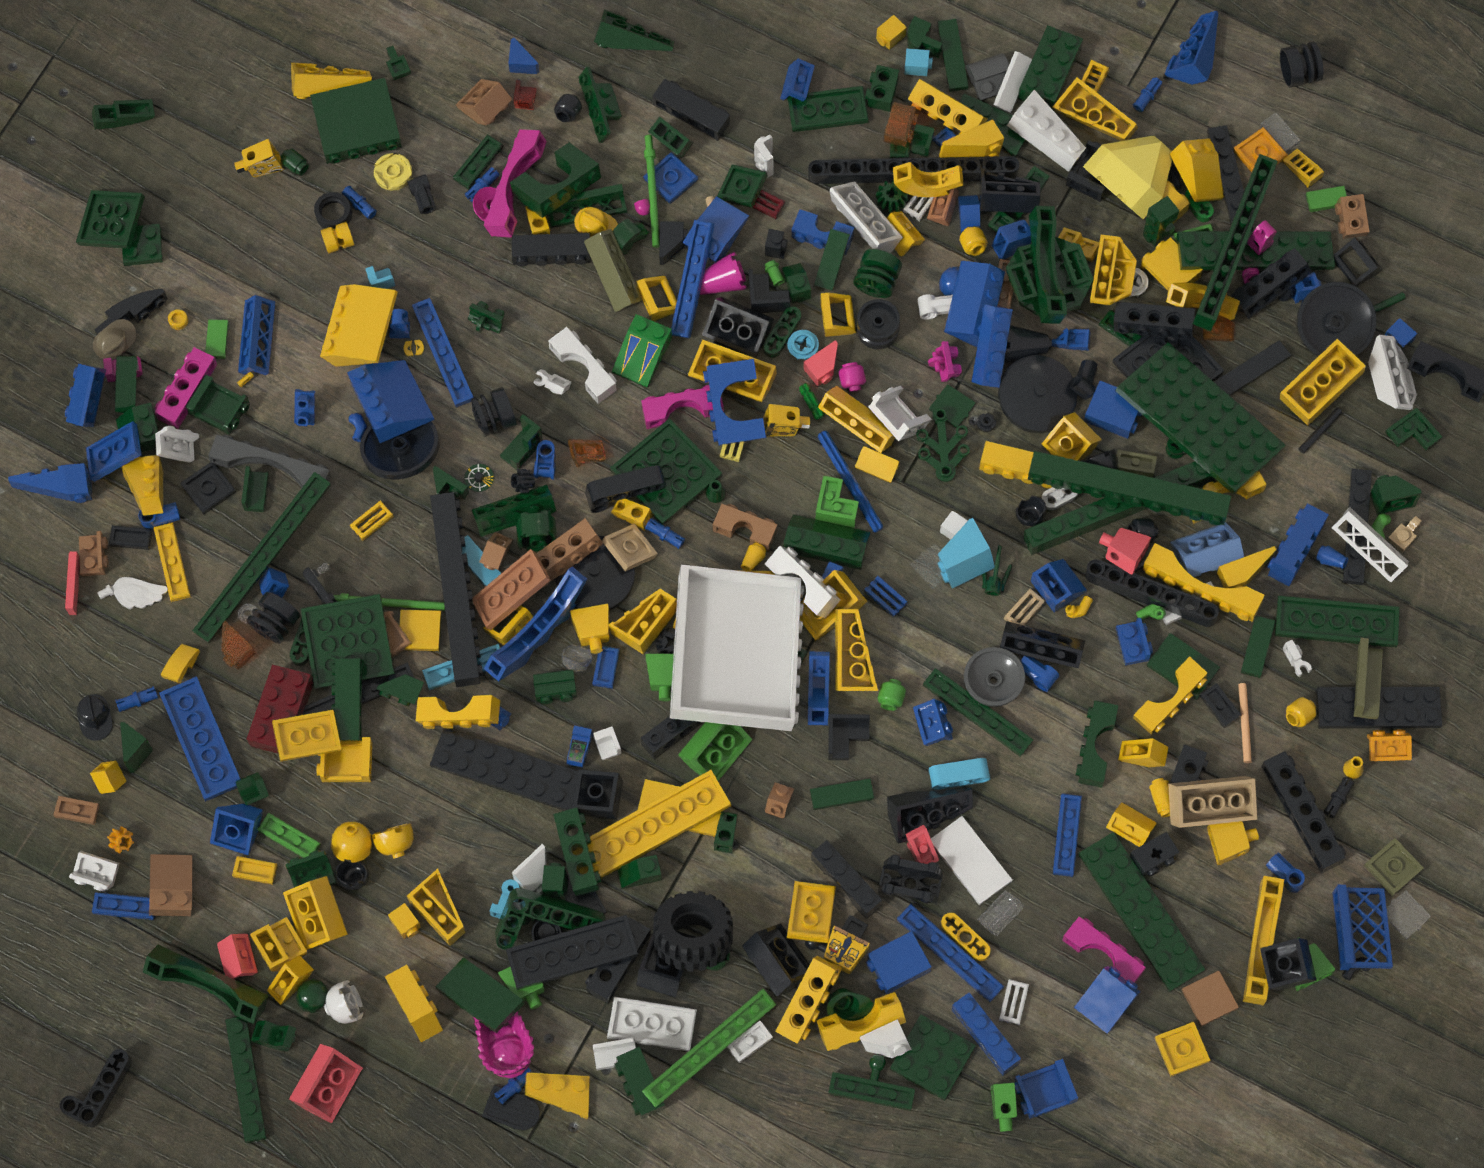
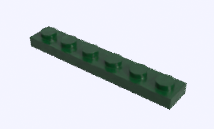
M936 668L924 681L923 686L1019 757L1032 744L1033 739L987 705L976 701L968 691Z
M239 1017L225 1019L245 1143L265 1140L267 1137L248 1021Z

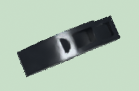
M155 289L141 292L113 305L105 311L107 320L94 329L96 335L109 324L119 319L131 321L133 318L137 323L141 320H146L151 312L165 304L168 299L163 289Z

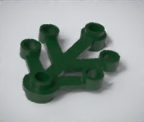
M937 408L934 410L932 418L934 423L937 424L939 444L928 436V431L925 429H919L916 437L919 442H924L940 455L941 463L930 455V451L927 448H921L918 451V457L936 469V476L940 481L949 482L955 477V467L963 458L969 455L970 448L966 444L960 445L958 453L950 462L948 454L962 439L967 437L968 429L963 425L958 426L956 434L947 443L945 423L948 421V412L944 408ZM941 412L944 416L939 418L937 414ZM959 430H965L966 433L960 435L958 432ZM925 433L926 437L920 438L919 434ZM962 448L967 449V453L963 454L960 452V450ZM922 452L928 453L926 457H922L920 454ZM948 469L950 472L948 474H943L942 470Z

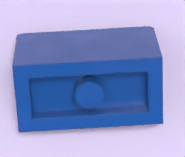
M799 58L789 65L780 99L785 100L788 96L804 101L807 97L815 65Z

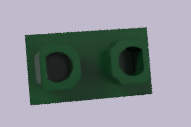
M479 301L476 305L472 303L469 307L468 320L477 325L476 331L481 333L483 329L499 334L502 330L505 312L500 309H495L494 312L488 310L489 306L483 301Z

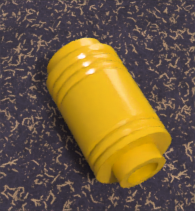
M1158 778L1152 781L1149 789L1158 814L1165 818L1170 816L1169 781Z

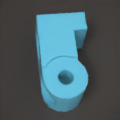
M509 879L502 884V895L498 905L492 903L489 910L491 916L500 919L510 892L515 888H520L515 880Z

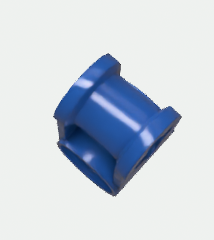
M543 440L537 446L534 465L535 479H538V477L555 479L556 452L554 444L549 440ZM547 448L552 450L547 455L541 453L544 449Z

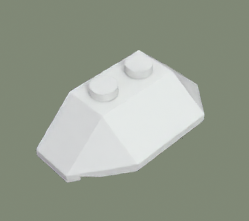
M1378 335L1368 362L1377 398L1395 409L1411 410L1417 394L1411 371L1407 369L1409 365L1408 359L1402 349L1396 344L1394 336Z

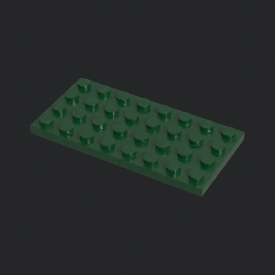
M1170 343L1165 344L1117 386L1115 390L1233 495L1286 446Z

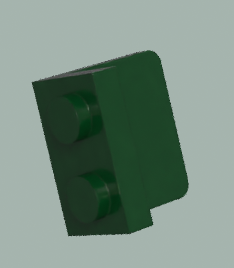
M313 851L309 853V856L293 858L285 865L294 888L327 876L330 886L337 884L325 851Z

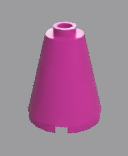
M736 252L730 253L705 269L700 295L748 289V285L743 284L747 280L740 260L736 261L734 258L737 256Z

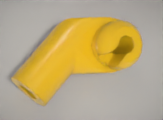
M1084 596L1080 605H1068L1065 608L1066 615L1070 618L1085 616L1093 599Z

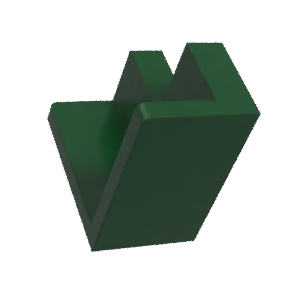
M524 414L520 417L522 431L500 454V458L516 470L523 466L537 450L538 444L543 441L541 427Z

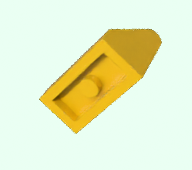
M666 276L644 278L637 281V288L652 321L675 313L677 299ZM661 284L671 306L657 308L649 288Z
M821 293L820 302L825 337L855 334L856 326L852 296ZM845 303L848 327L832 324L830 304Z
M520 605L516 609L518 613L500 633L493 629L489 630L486 626L483 630L504 646L533 618V615L528 609Z

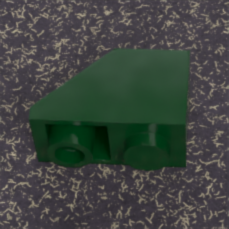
M405 674L378 685L377 690H380L379 695L388 699L394 696L399 698L398 703L409 707L410 703L415 705L424 682Z

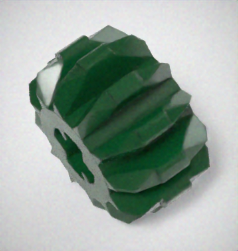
M894 180L891 184L885 181L884 186L879 185L878 192L875 194L877 206H881L882 211L889 209V213H892V210L899 212L900 207L905 208V202L908 201L907 193L901 191L894 184Z

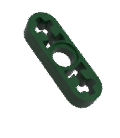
M788 307L764 342V353L768 357L775 358L780 355L789 337L801 322V311L797 307ZM796 314V318H792L789 325V315ZM785 328L788 330V334L786 336H779L777 330ZM776 339L778 341L776 343V349L770 351L769 346H773Z
M302 618L290 650V659L297 666L305 665L309 660L308 648L306 649L307 643L300 640V636L305 633ZM300 646H302V654L304 657H300L299 660H297L295 654H299L301 649Z

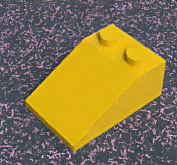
M990 120L942 142L938 158L999 157L1004 137L994 120Z
M1210 139L1182 141L1170 153V156L1194 202L1222 200L1224 196L1219 157L1214 144Z
M834 570L823 580L826 586L829 585L837 591L836 596L840 599L839 603L826 618L817 616L804 603L805 598L800 601V603H803L802 616L800 615L799 620L803 622V625L815 640H818L835 628V609L859 610L867 603V600L843 571Z

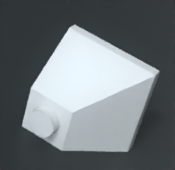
M543 844L512 872L513 878L520 888L543 894L544 865H547V854Z

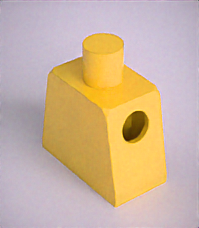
M608 604L570 610L572 623L581 646L590 645L591 653H601L603 651L602 643L609 641L608 624H610Z
M1242 821L1211 824L1207 827L1217 866L1247 854L1250 850L1249 842L1259 840L1257 829L1245 830Z

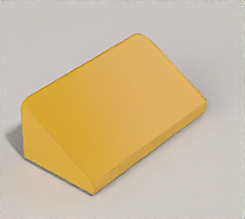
M863 446L855 468L891 483L899 468V461Z

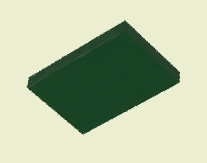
M1169 633L1147 663V667L1179 687L1175 672L1190 656L1208 673L1206 677L1208 681L1200 689L1196 687L1192 692L1193 698L1197 700L1219 671L1220 666Z

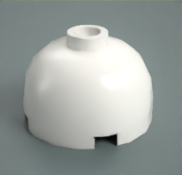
M348 980L331 987L327 993L326 1004L324 1005L327 1015L343 1024L358 1021L363 1017V1012L360 1013L359 1007H363L360 995L354 985L349 986L348 983L350 981Z

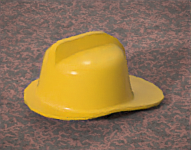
M586 207L580 210L574 220L577 231L579 233H590V237L609 229L613 231L618 225L612 216L594 207Z

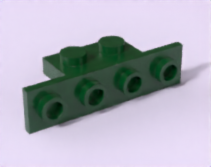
M586 67L578 76L579 84L584 94V100L587 103L595 134L599 143H602L611 133L607 120H619L622 115L612 84L595 83L591 68Z

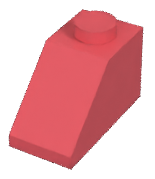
M836 340L804 361V371L817 387L821 384L829 383L834 376L838 350Z

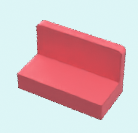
M231 934L217 943L226 976L235 980L239 976H252L258 973L248 934Z

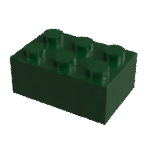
M640 1046L617 1056L614 1068L618 1077L623 1076L625 1082L622 1086L627 1097L631 1095L633 1099L631 1107L635 1116L640 1115L641 1119L664 1110V1101L655 1108L642 1092L654 1081V1078Z

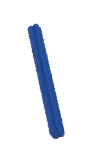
M826 430L818 434V439L854 500L859 501L858 506L873 532L876 533L882 530L883 524Z

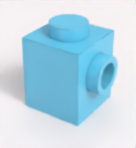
M906 48L904 74L927 76L928 69H932L933 59L929 58V50Z

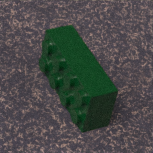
M1047 25L1019 88L1018 99L1025 101L1035 90L1053 110V106L1059 100L1079 56L1083 38Z

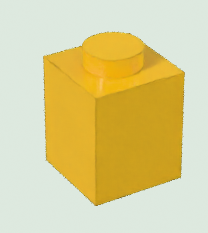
M893 15L877 28V41L880 45L886 46L890 50L906 37L907 27Z
M405 903L388 914L390 921L403 939L406 937L411 938L419 932L418 929L421 926Z

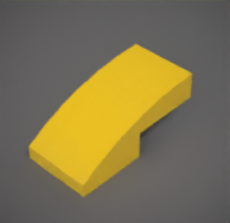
M1064 227L1058 237L1071 243L1080 244L1087 261L1093 262L1098 253L1099 242L1082 237L1080 232Z
M181 644L168 660L161 676L181 684L187 669H192L200 650Z

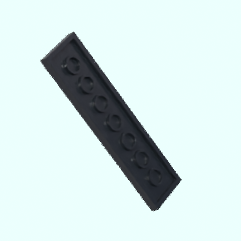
M443 728L430 762V767L563 811L572 809L578 771Z

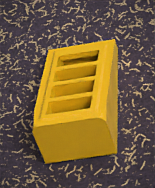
M1091 60L1081 81L1085 84L1087 82L1094 85L1095 88L1093 90L1098 93L1107 77L1109 67ZM1093 69L1101 72V75L1093 73ZM1092 76L1098 79V82L1089 79V77Z
M1298 149L1282 160L1307 188L1323 177L1324 171ZM1297 156L1299 159L1292 163L1290 160ZM1302 161L1303 164L1300 167H1297L1296 165ZM1306 166L1308 167L1306 171H1302Z

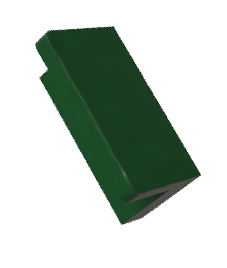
M246 466L241 500L244 511H265L269 479L268 472H252L251 467Z

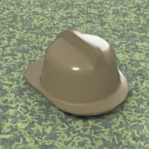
M119 319L109 324L94 338L93 349L95 354L102 359H114L117 355H122L135 341L136 329L134 325L124 319Z

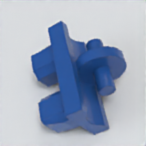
M295 390L294 423L296 425L308 426L315 424V391Z

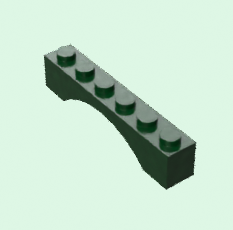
M1035 206L1029 215L1040 320L1041 323L1060 324L1067 315L1065 295L1059 285L1056 271L1055 234L1057 223L1055 206Z
M159 944L147 955L142 971L160 981L180 982L206 990L222 1000L235 1016L252 1024L264 1013L269 997L267 994Z

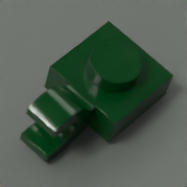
M394 46L387 47L386 50L390 60L386 61V65L393 81L410 75L411 70L404 55L398 57Z

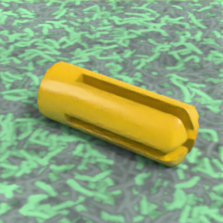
M251 372L247 373L237 384L243 387L254 375Z

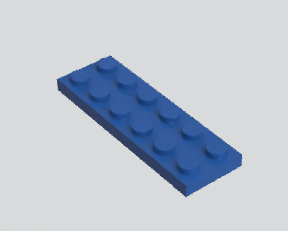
M194 677L159 692L204 800L208 801L237 788L235 782L240 779V776L198 678Z

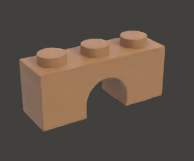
M721 504L713 522V532L732 538L736 529L741 527L748 528L752 532L750 545L759 543L765 547L766 552H769L777 534V524L771 519L759 518L753 512L740 511L734 505Z

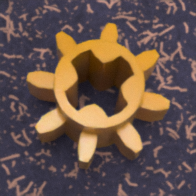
M122 826L120 830L113 828V832L110 836H107L111 842L108 846L115 849L118 853H121L122 850L129 851L131 845L134 844L131 838L133 833L127 831Z

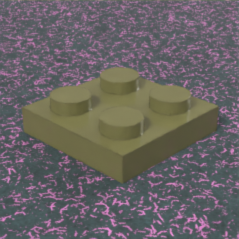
M1396 838L1364 865L1392 896L1424 869Z

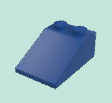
M717 196L698 219V221L714 224L707 257L713 263L726 256L749 218V215ZM692 228L683 241L686 247H689Z

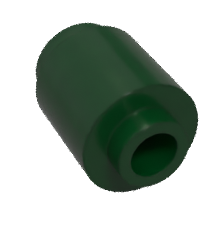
M286 149L281 154V164L295 175L302 176L309 169L310 164L307 162V159L295 149Z

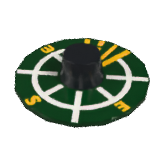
M476 464L468 468L464 480L469 489L482 492L491 487L494 475L488 466Z

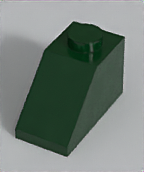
M801 263L782 267L792 304L811 299V287L806 271Z
M657 855L636 859L617 869L621 889L662 881Z

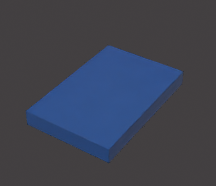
M130 422L86 448L89 476L92 481L99 480L141 456L138 427L135 422Z

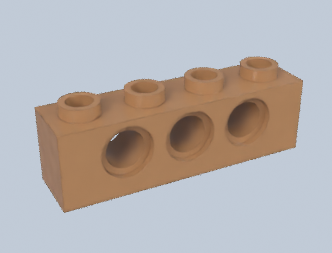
M586 518L536 553L551 579L543 587H546L556 577L564 574L566 570L579 563L584 557L596 551L599 546L604 544Z

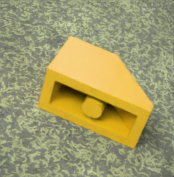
M1153 738L1122 741L1118 760L1145 767L1165 766L1169 747Z
M298 956L283 965L267 991L281 1005L299 989L302 983L308 980L314 969L301 956Z

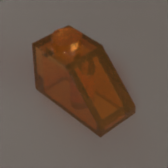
M226 621L223 622L221 649L224 655L223 660L229 667L234 666L239 670L256 653L254 648Z

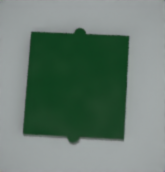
M947 384L942 392L936 395V400L929 410L934 412L937 408L946 409L948 412L947 422L957 428L965 418H968L969 412L976 402ZM940 412L937 416L942 418L944 414Z

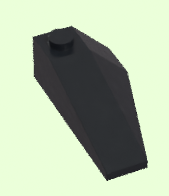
M971 788L905 792L887 797L888 817L898 844L907 842L905 834L922 825L927 828V831L931 828L936 829L940 827V823L947 819L952 820L973 808Z

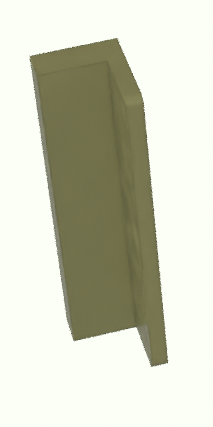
M612 229L599 232L585 240L586 248L614 311L618 312L630 305L643 301Z
M1360 638L1357 656L1354 717L1378 719L1383 650L1368 648L1369 639Z

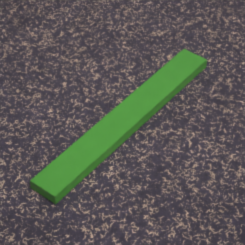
M764 989L760 990L642 1090V1092L656 1108L777 1004Z

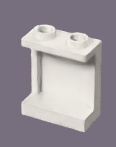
M902 386L890 387L885 392L879 391L873 396V401L869 405L870 410L898 441L916 435L919 429H925L932 420L927 414L916 417L899 398V394L903 390Z

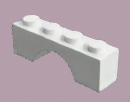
M566 327L548 340L549 348L561 362L573 360L586 366L589 371V376L585 382L586 391L599 404L617 391V381L611 373H607L604 370L605 367L598 358L594 359L590 348L586 344L584 346L581 344L575 331L571 332Z
M779 546L765 565L775 575L800 576L806 586L804 603L817 616L826 618L840 601L836 596L837 591L829 585L826 586L823 583L824 579L818 573H813L810 570L811 566L802 559L800 561L796 557L798 553L794 549Z

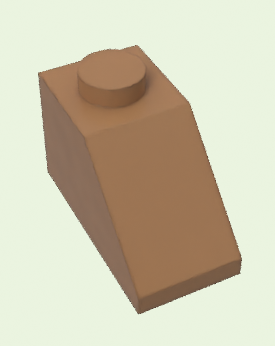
M495 532L487 540L480 563L484 564L483 566L487 569L498 570L502 566L514 539Z

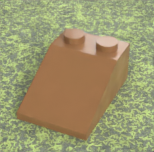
M151 854L149 916H191L192 855Z

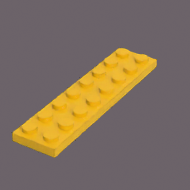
M712 770L590 836L591 844L588 847L590 852H594L596 863L593 866L595 871H599L600 877L603 878L731 807L730 801ZM576 848L573 854L580 855L583 852V848ZM581 867L579 869L580 874L587 873L589 868Z

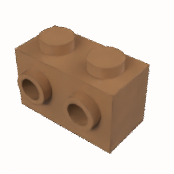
M1364 194L1340 197L1337 203H1335V212L1340 218V222H1338L1339 234H1342L1343 239L1366 236L1370 231Z

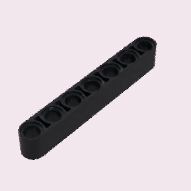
M1098 559L1091 560L1087 564L1085 576L1092 584L1147 605L1154 604L1160 606L1166 611L1182 616L1181 618L1204 627H1212L1217 621L1219 610L1211 602L1133 573L1131 575L1117 566ZM1097 569L1100 573L1094 574L1091 570ZM1114 576L1117 577L1119 580L1112 581L1110 577ZM1135 584L1137 588H1131L1128 585ZM1154 591L1156 595L1152 596L1149 595L1147 592ZM1172 598L1175 599L1176 602L1169 603L1166 599ZM1185 605H1192L1195 609L1188 610L1185 608ZM1204 613H1211L1213 617H1206Z

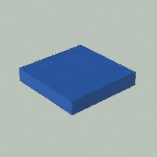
M671 152L655 166L656 191L671 204L698 180V176ZM646 173L643 177L644 180L648 183V176Z

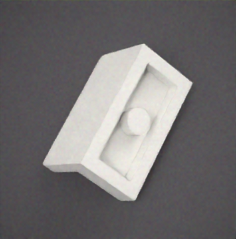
M634 1038L594 1044L593 1051L596 1069L614 1068L617 1056L636 1048Z

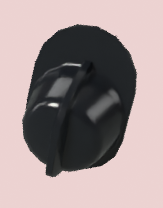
M86 695L77 706L80 729L87 739L93 741L102 740L109 735L112 729L109 704L101 695Z

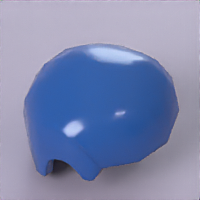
M949 267L941 275L939 288L945 296L953 295L959 267Z

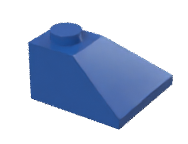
M245 804L217 807L210 844L249 855L258 833L257 829L261 823L263 809Z

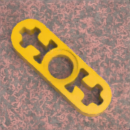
M947 913L942 917V929L974 960L983 962L989 958L990 946L959 916L954 913ZM947 919L950 921L954 919V925L957 928H959L960 925L962 926V928L958 930L956 935L954 934L956 929L953 926H946ZM963 932L970 933L971 941L967 943L962 942L960 934ZM975 940L978 941L976 942V946L979 949L985 948V955L980 954L978 956L976 954L977 949L974 946H972V949L969 948Z

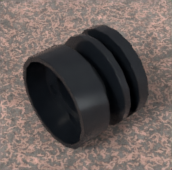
M1314 41L1307 43V45L1305 43L1300 44L1299 51L1295 46L1280 50V67L1284 81L1289 88L1303 85L1304 78L1307 83L1323 80V61L1320 50Z
M503 387L490 391L491 401H487L484 394L480 395L482 402L480 405L476 397L471 398L474 419L485 437L490 435L488 426H491L492 431L497 433L496 423L500 422L504 430L517 425L511 404Z
M265 592L258 602L262 610L253 609L252 614L254 616L249 615L246 621L265 639L281 644L284 640L282 635L286 636L289 633L284 625L293 627L301 615L295 607L283 598L271 592Z

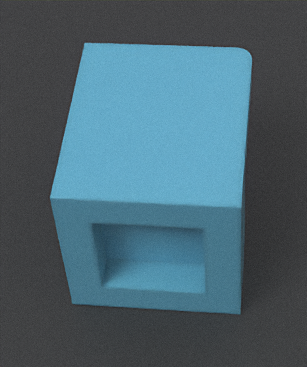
M373 266L365 268L371 287L388 289L395 286L394 278L389 268L377 272L374 271Z

